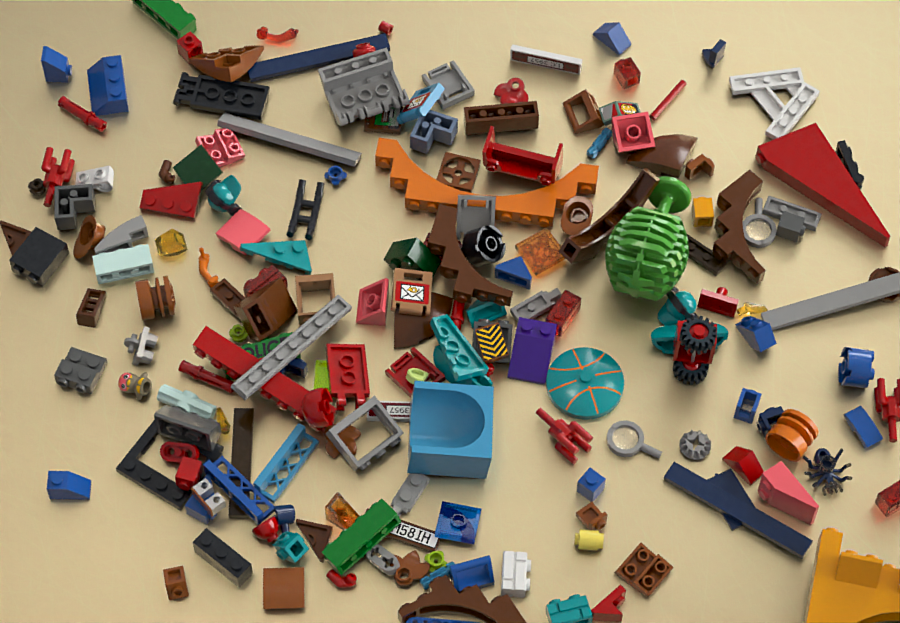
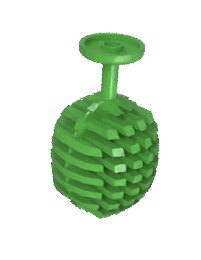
M667 176L658 177L660 181L648 198L657 209L651 210L639 206L635 207L616 224L609 236L605 251V263L614 291L630 294L635 298L642 297L657 301L677 284L685 271L689 255L687 234L680 216L668 213L684 211L689 206L692 195L689 188L682 181Z

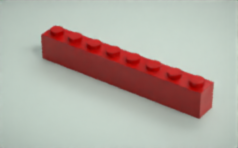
M207 326L204 327L193 343L194 353L202 359L207 358L215 368H223L235 380L239 379L260 361ZM278 372L257 390L264 399L275 401L280 409L291 411L293 416L299 421L305 420L300 415L299 407L302 405V400L309 390ZM330 404V411L334 412L336 416L337 408ZM309 425L313 430L317 432H325V429L327 428H317Z

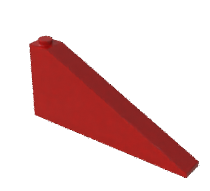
M816 123L757 147L755 158L765 171L881 246H888L890 234Z

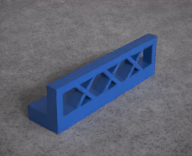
M223 456L214 463L208 460L203 464L205 474L210 475L211 480L257 525L274 512L275 506ZM223 463L227 467V474H224L217 467ZM229 478H238L241 481L240 487H237ZM243 491L253 492L254 500H250ZM256 504H265L269 509L263 513Z

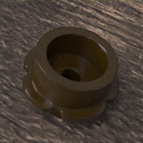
M39 178L34 179L28 184L29 191L34 196L43 195L46 191V187L43 186L44 181Z

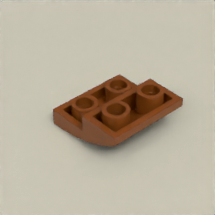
M640 543L614 573L635 590L649 597L673 569V566L659 554L655 555L643 543Z
M304 567L263 568V609L305 608Z

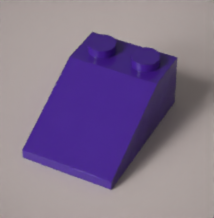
M519 317L507 378L542 385L546 384L556 338L557 324Z

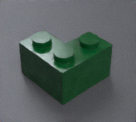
M418 238L393 242L384 258V261L389 264L392 270L401 268L433 272L432 279L441 263V260L432 254L430 249Z

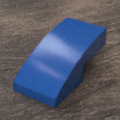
M858 406L843 414L851 431L856 432L864 449L883 439L878 428L862 406Z

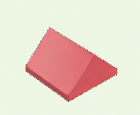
M648 112L612 117L613 142L619 153L655 147Z
M384 278L359 290L356 323L386 326L389 279Z

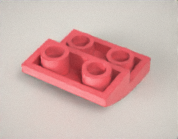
M215 129L214 134L196 137L197 147L202 144L219 167L234 163L245 157L234 131L230 129Z
M240 209L215 234L218 239L231 244L233 250L247 255L245 252L240 251V245L244 243H259L271 230L258 218Z

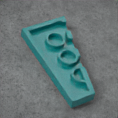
M447 314L432 318L430 325L456 382L487 374L488 366Z

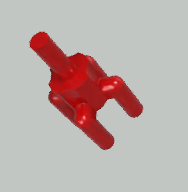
M51 147L46 148L41 166L42 171L46 172L43 186L48 188L43 204L45 207H51L55 186H62L63 182H70L75 161L70 159L72 151L69 149L64 150L61 165H57V158L52 157L54 149Z
M879 378L877 379V387L874 388L875 410L877 413L882 414V421L888 424L889 442L894 443L897 442L896 422L900 421V379H897L894 396L886 397L885 379Z
M542 408L536 411V414L550 426L548 433L557 440L555 449L573 465L578 461L575 455L579 452V448L573 442L577 443L587 453L592 449V446L588 443L593 440V436L576 421H572L568 425L562 418L555 421Z

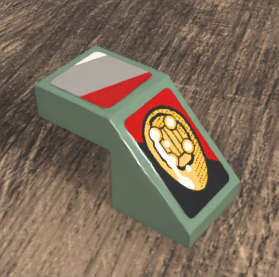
M614 101L599 107L605 126L612 124V117L641 113L638 103Z

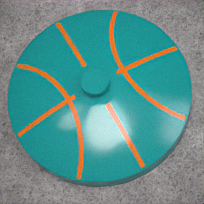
M588 347L574 348L562 353L552 362L547 373L546 389L551 402L559 411L572 418L590 420L610 413L618 405L623 395L624 376L618 363L607 353Z

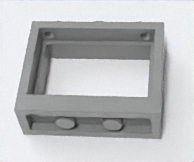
M373 396L329 429L326 435L351 468L356 471L359 468L364 470L371 464L369 460L374 456L377 459L386 453L385 448L389 445L394 447L401 441L400 436L404 432L376 396ZM372 410L391 436L357 461L338 434Z

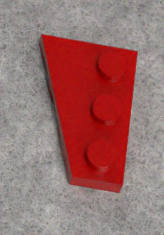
M195 182L145 189L142 193L139 208L195 219L203 183Z

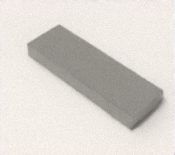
M768 196L762 214L781 219L783 211L804 217L803 225L806 226V229L816 231L822 213L772 196Z

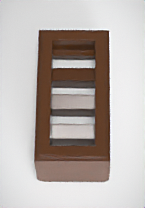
M87 289L76 314L78 325L96 327L106 297V291Z

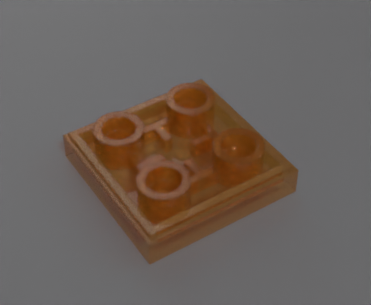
M547 227L515 245V249L535 275L566 259L558 252L561 245Z

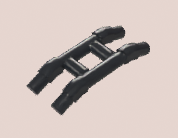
M299 179L294 208L286 233L287 237L292 238L299 222L308 224L305 239H312L316 229L325 183L317 182L314 201L304 200L306 180ZM301 207L312 208L311 216L299 215Z

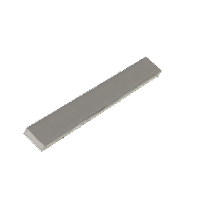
M224 113L217 123L218 127L353 167L361 159L362 153L228 113Z
M900 272L762 312L761 318L763 321L770 323L773 331L900 293Z
M337 295L231 385V388L244 400L248 399L350 312L352 306L341 296Z

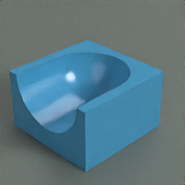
M414 381L410 401L407 473L486 479L492 460L494 387Z

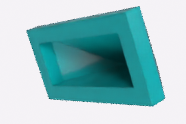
M478 299L466 309L471 328H474V321L478 322V319H489L492 321L507 315L505 306H499L494 302L480 301Z

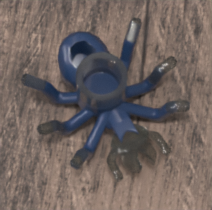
M819 448L813 460L816 466L812 465L809 458L803 456L810 469L818 470L814 474L805 471V475H809L811 479L823 475L812 486L818 487L824 479L827 481L822 488L824 496L827 493L832 495L833 489L836 493H838V488L841 493L843 492L841 485L834 481L833 478L839 482L852 480L851 476L840 478L834 474L842 473L846 468L851 467V463H848L840 469H834L844 451L842 448L835 458L831 456L827 449Z

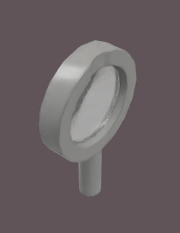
M762 198L755 199V214L746 217L742 223L747 244L756 248L770 245L774 241L777 231L773 220L766 215H762Z
M627 420L614 423L608 430L607 446L617 456L631 457L638 454L640 450L658 459L662 454V451L644 443L643 431L634 422Z

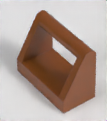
M587 89L563 102L564 109L575 134L604 126L594 95ZM585 103L591 119L579 125L572 106Z

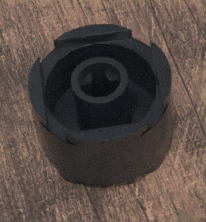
M488 225L468 231L463 238L461 251L469 263L476 267H482L501 260L505 254L506 245L502 242L501 237L503 235L500 230L495 226Z

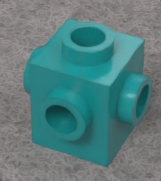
M288 531L280 534L277 541L273 544L277 550L276 554L281 560L294 563L309 550L300 534Z

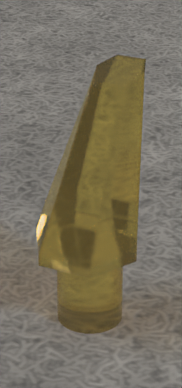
M748 302L743 303L744 306L737 309L739 316L746 313L751 315L768 311L764 305Z
M219 407L216 411L217 422L220 423L221 432L226 435L230 431V424L223 410Z

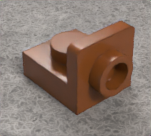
M183 565L164 569V580L169 600L188 597L189 593Z

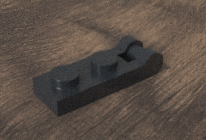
M845 140L838 141L835 152L861 190L864 176L858 173V165L856 161H853L851 148L847 146Z

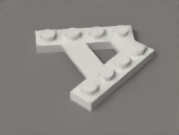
M800 67L729 77L732 95L751 93L773 120L765 131V135L773 140L788 134L820 92L804 82ZM786 88L792 95V98L785 106L772 90Z

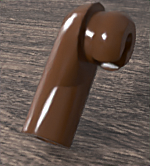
M164 160L158 175L165 184L171 185L175 181V175L169 172L172 162Z

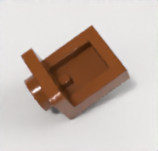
M701 154L687 162L684 176L690 180L701 171H704L711 177L714 173L715 165L710 158Z
M590 502L576 512V517L588 530L599 531L606 525L608 514L606 512L601 513L593 502Z

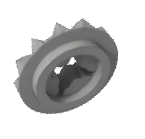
M691 430L688 433H684L680 439V450L687 458L699 460L709 454L711 440H709L707 434L701 433L700 430ZM698 439L699 445H697L695 450H693L692 443H694V441Z

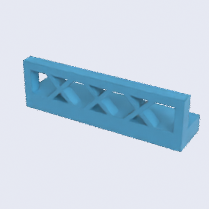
M298 423L254 481V487L264 497L275 503L317 447L319 440L307 434L305 426ZM303 439L312 443L309 448L300 449L299 444ZM299 454L300 460L298 463L289 464L288 459L290 456ZM288 469L289 475L286 478L278 479V472ZM277 484V491L274 495L265 491L268 486Z

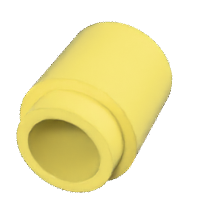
M579 529V533H575L574 545H578L580 550L597 551L598 549H603L604 533H599L596 530Z

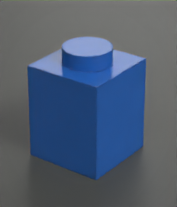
M589 468L578 480L577 492L590 502H593L604 490L606 478L592 468Z

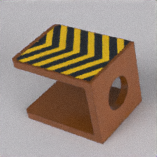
M498 322L475 329V335L485 364L509 358L506 343Z

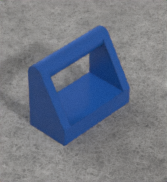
M489 555L450 566V580L459 594L467 586L472 587L477 584L481 589L494 585L495 581Z

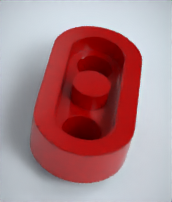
M168 441L161 446L160 455L165 461L180 463L183 456L197 460L199 450L194 444ZM172 448L174 449V454H173V455H171V449H172ZM190 450L192 451L191 457L188 455Z

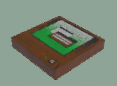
M400 105V108L391 107L387 112L383 111L381 114L368 118L365 117L364 131L401 134L402 125L397 122V117L404 106Z

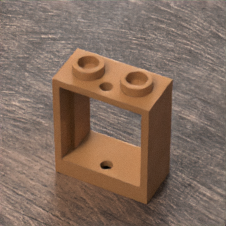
M333 273L295 276L299 325H303L317 313H303L301 292L330 289V299L332 300L335 298Z

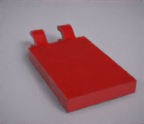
M326 344L329 390L331 397H336L337 411L345 410L346 397L355 398L356 410L366 402L365 398H369L370 395L365 344Z

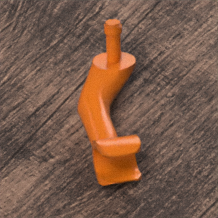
M201 247L199 248L201 255L198 258L199 273L207 281L211 289L219 283V278L217 275L212 277L208 273L207 267L210 256L205 254L204 249Z

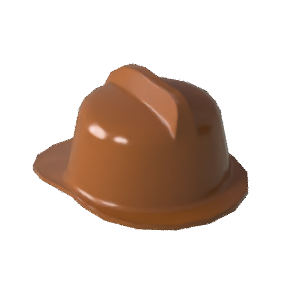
M574 196L566 202L561 218L563 232L572 236L590 226L593 216L591 201L583 196Z
M88 215L82 222L73 249L76 259H81L89 250H94L104 238L105 226L97 223L92 215Z

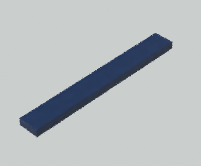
M386 33L255 62L247 72L250 82H255L353 58L352 51L356 48V45L361 43H370V45L375 47L376 51L386 47L390 51V45Z
M673 462L664 475L665 481L803 559L813 543V540L676 462Z

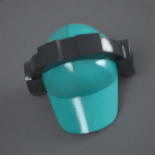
M233 175L228 176L223 181L214 180L205 190L208 196V203L214 210L222 213L228 212L229 215L233 216L242 209L239 204L234 203L241 192V185Z
M673 287L666 294L668 299L658 312V319L665 326L676 325L678 320L683 321L688 318L692 320L693 316L699 319V316L694 313L697 307L694 297L690 292L680 291L677 287Z

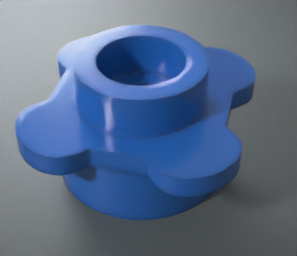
M332 166L324 176L333 185H338L342 179L347 177V174L343 172L341 167Z

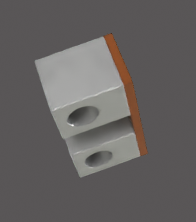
M206 478L191 488L192 495L211 517L226 507L225 500L218 492L204 501L205 498L214 493L213 486Z

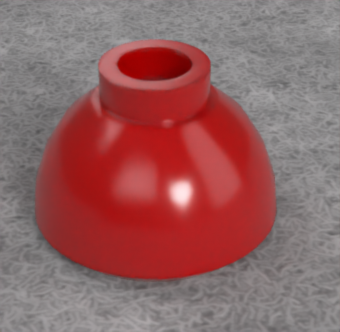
M272 516L253 528L252 533L257 538L267 540L269 543L278 537V520L275 516Z

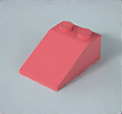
M780 461L762 473L758 487V494L761 499L766 500L770 506L812 525L815 521L819 505L785 464Z

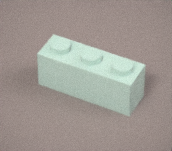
M148 244L118 249L108 253L103 252L92 256L98 285L154 273Z

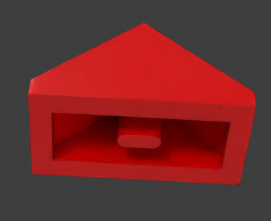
M736 446L722 458L750 486L764 472L753 450Z

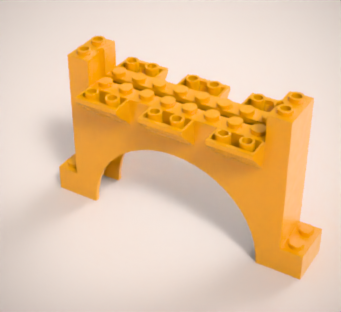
M835 528L822 529L817 543L804 623H877L900 621V569H897L892 564H884L882 566L883 560L878 559V556L875 555L861 556L851 550H846L840 554L843 533Z

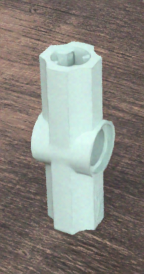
M166 384L161 386L158 391L157 400L162 403L179 407L182 411L188 413L194 412L205 419H213L217 407L199 399L191 391L184 390L182 392Z

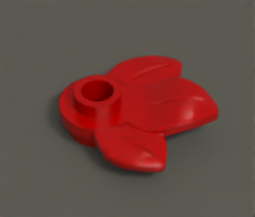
M511 78L507 83L499 84L494 90V95L501 97V104L528 102L529 100L528 94L524 90V82L520 78ZM518 84L519 86L518 88H513L512 85Z

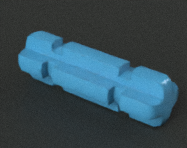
M608 128L602 130L601 134H599L592 143V146L587 150L588 157L594 159L598 155V152L605 146L607 140L611 138V130Z
M453 561L446 564V567L442 566L430 573L429 577H423L420 580L421 586L427 590L434 578L438 576L443 577L444 575L448 576L450 574V566L455 563Z

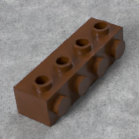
M537 101L464 107L465 134L488 133L490 126H494V132L537 129L539 126Z

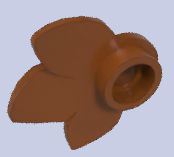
M336 424L328 426L324 432L327 440L325 448L333 459L340 452L327 437L326 433ZM350 425L339 433L338 436L350 452L356 455L357 447L354 440L361 436V432Z
M416 550L408 553L403 559L400 556L394 555L400 564V567L394 574V579L400 586H408L414 580L422 579L430 570L429 563H420V557ZM404 575L408 576L406 579H401Z

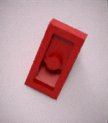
M621 584L591 610L592 621L622 622L623 614L617 608L625 601L626 589Z

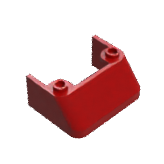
M490 126L482 151L483 165L490 172L498 171L538 181L543 185L549 186L555 183L563 165V144L559 143L555 157L495 143L494 126Z

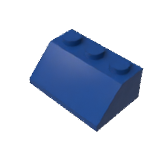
M121 55L102 57L87 70L91 110L96 116L129 112Z

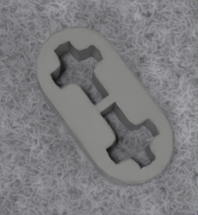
M376 544L366 553L369 562L387 575H394L400 567L398 559L379 544ZM372 553H379L381 557L379 558L376 555L373 556ZM385 561H387V562L390 563V564L393 563L394 566H393V567H391V566H388V567H387Z

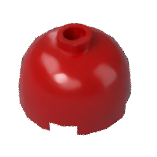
M316 388L311 390L302 400V405L299 407L300 415L311 426L324 428L334 423L335 413L330 411L329 404L333 401L328 389Z

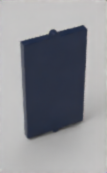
M731 468L720 474L716 473L714 477L707 479L709 482L755 507ZM721 513L731 531L743 526Z

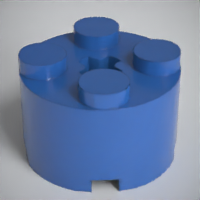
M844 347L840 356L844 357V359L838 366L839 383H841V386L867 388L869 380H873L875 370L872 368L874 351Z

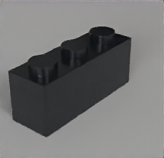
M207 528L193 541L194 552L237 587L240 588L253 574L252 564Z

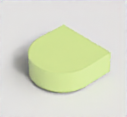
M411 368L407 372L406 379L414 384V381H426L429 373L418 368Z

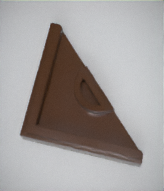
M1 220L0 226L13 256L32 231Z
M296 519V525L319 561L323 563L325 557L322 551L329 544L333 527Z

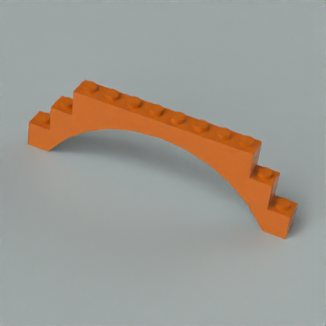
M378 139L375 154L376 166L392 168L390 187L406 189L405 208L435 213L438 211L439 204L457 208L458 194L479 195L460 191L445 185L423 172L408 157L397 140ZM580 163L566 176L549 186L523 194L496 196L495 220L553 227L556 208L563 210L566 202L576 196L577 192L583 194L596 193L599 166ZM467 200V206L486 207V200Z

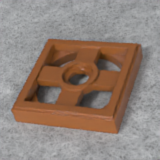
M445 152L436 180L460 191L472 193L481 160ZM449 161L458 162L454 168L446 167V164ZM465 164L472 165L474 173L465 171ZM461 171L462 174L460 176H456L455 172ZM443 174L451 176L452 182H448ZM463 179L470 180L467 183L459 184Z

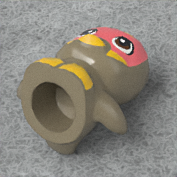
M127 372L120 376L118 386L123 392L136 393V398L141 400L142 396L148 395L151 391L152 382L147 378V372L141 374L140 377Z

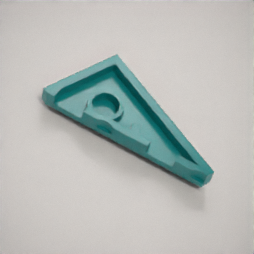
M305 240L244 243L240 245V251L253 256L257 254L265 257L266 261L277 265H284L289 269L294 267L305 271L306 275H311L312 269Z

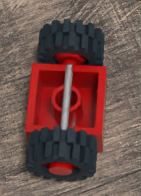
M693 316L692 320L688 318L687 320H678L673 341L674 376H678V381L684 380L683 384H686L687 381L690 382V385H693L694 381L696 384H699L700 380L703 381L707 376L709 364H712L717 344V324L709 322L707 317L705 320H702L703 316H700L699 319Z

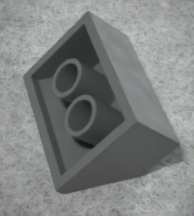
M165 405L154 414L158 434L183 443L194 444L198 448L213 452L222 433L220 423L216 420L202 418L194 412L188 413L176 406L170 407Z

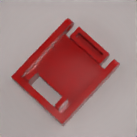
M415 347L410 349L411 354L406 352L390 366L391 370L389 368L385 370V374L410 398L414 384L406 379L409 369L418 368L429 373L426 381L431 379L432 382L442 383L445 380V375Z

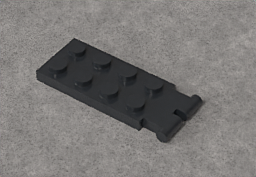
M182 72L178 84L180 89L176 90L173 104L179 106L180 103L188 104L193 109L223 114L228 113L235 116L262 120L270 86L240 81L227 82L205 75L192 77L188 73Z

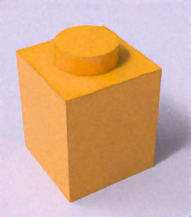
M693 198L692 217L694 227H712L714 220L712 198Z

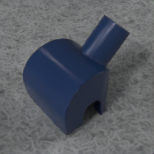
M293 505L275 506L274 511L276 515L274 516L278 520V525H281L282 533L290 532L289 524H293L295 521Z

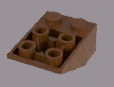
M281 277L233 306L251 340L261 341L275 332L298 310Z

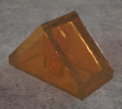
M339 492L325 506L326 520L342 530L348 529L359 517L358 513Z

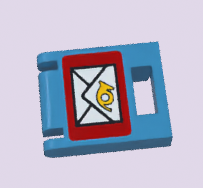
M436 83L417 90L409 100L410 104L406 105L398 115L397 122L402 125L419 117L426 116L434 103L441 97L444 87L440 83Z

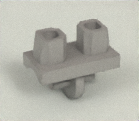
M144 326L139 339H137L136 334H132L131 338H126L124 341V345L128 347L129 353H133L134 349H136L132 362L133 365L138 366L139 362L150 364L154 352L144 348L145 346L154 348L158 336L149 333L150 328Z

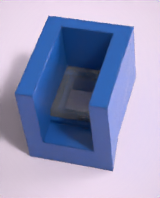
M743 388L733 418L752 424L762 394Z

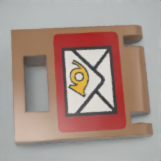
M395 268L393 272L391 312H395L396 304H399V313L421 316L424 307L425 316H429L433 272ZM404 277L418 278L421 281L407 280Z

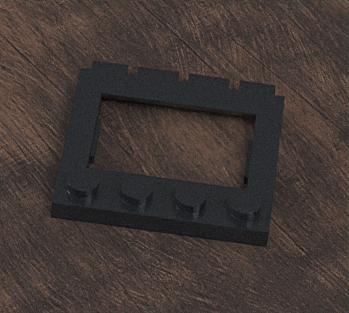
M154 420L116 467V471L181 511L192 496V491L179 488L174 481L138 460L142 454H145L158 435ZM216 443L213 452L198 448L199 453L207 457L203 464L208 460L214 463L223 456L221 452L224 447ZM204 466L199 482L202 481L206 476L204 472Z

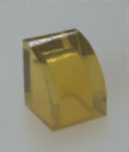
M170 229L155 239L160 256H175L188 250L184 235L174 229Z

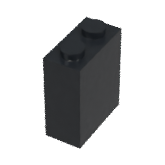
M35 227L9 259L11 270L18 276L23 275L33 284L37 283L44 286L67 257L69 250L67 243Z

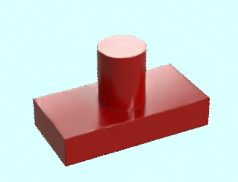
M724 287L717 288L716 293L702 289L697 307L734 318L739 299L727 296L728 290Z

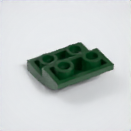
M202 144L173 167L184 184L202 182L201 191L223 174V171Z

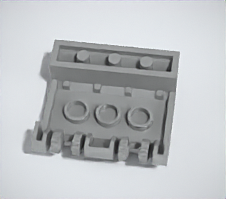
M387 47L318 69L325 96L339 126L346 125L348 122L352 123L356 118L362 120L365 119V116L368 118L381 114L383 111L387 112L391 107L400 108V105L403 107L410 104L405 89L402 91L395 75L393 61Z

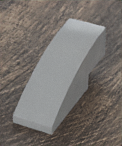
M142 215L123 223L111 231L94 248L95 255L103 252H113L118 249L132 248V242L149 237Z

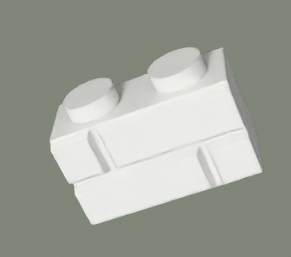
M503 552L501 596L508 594L509 597L524 598L526 591H530V578H526L527 572H531V560L527 559L526 552Z

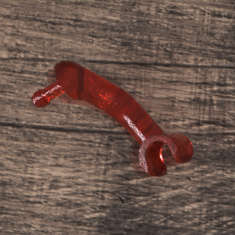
M263 26L261 29H257L256 35L258 39H268L280 43L296 38L299 30L290 28L280 35L268 33V28Z

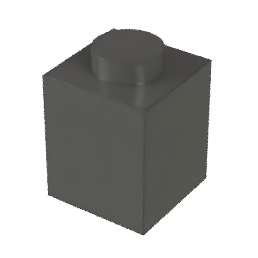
M783 211L776 236L797 242L799 236L803 237L806 226L803 225L805 218Z

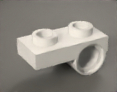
M109 165L76 172L75 185L92 184L93 189L96 188L101 192H109L113 189L114 171Z

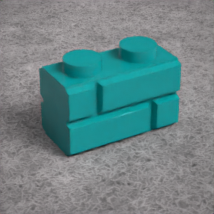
M575 594L567 600L555 599L546 605V616L549 623H592V612L586 595L580 596Z

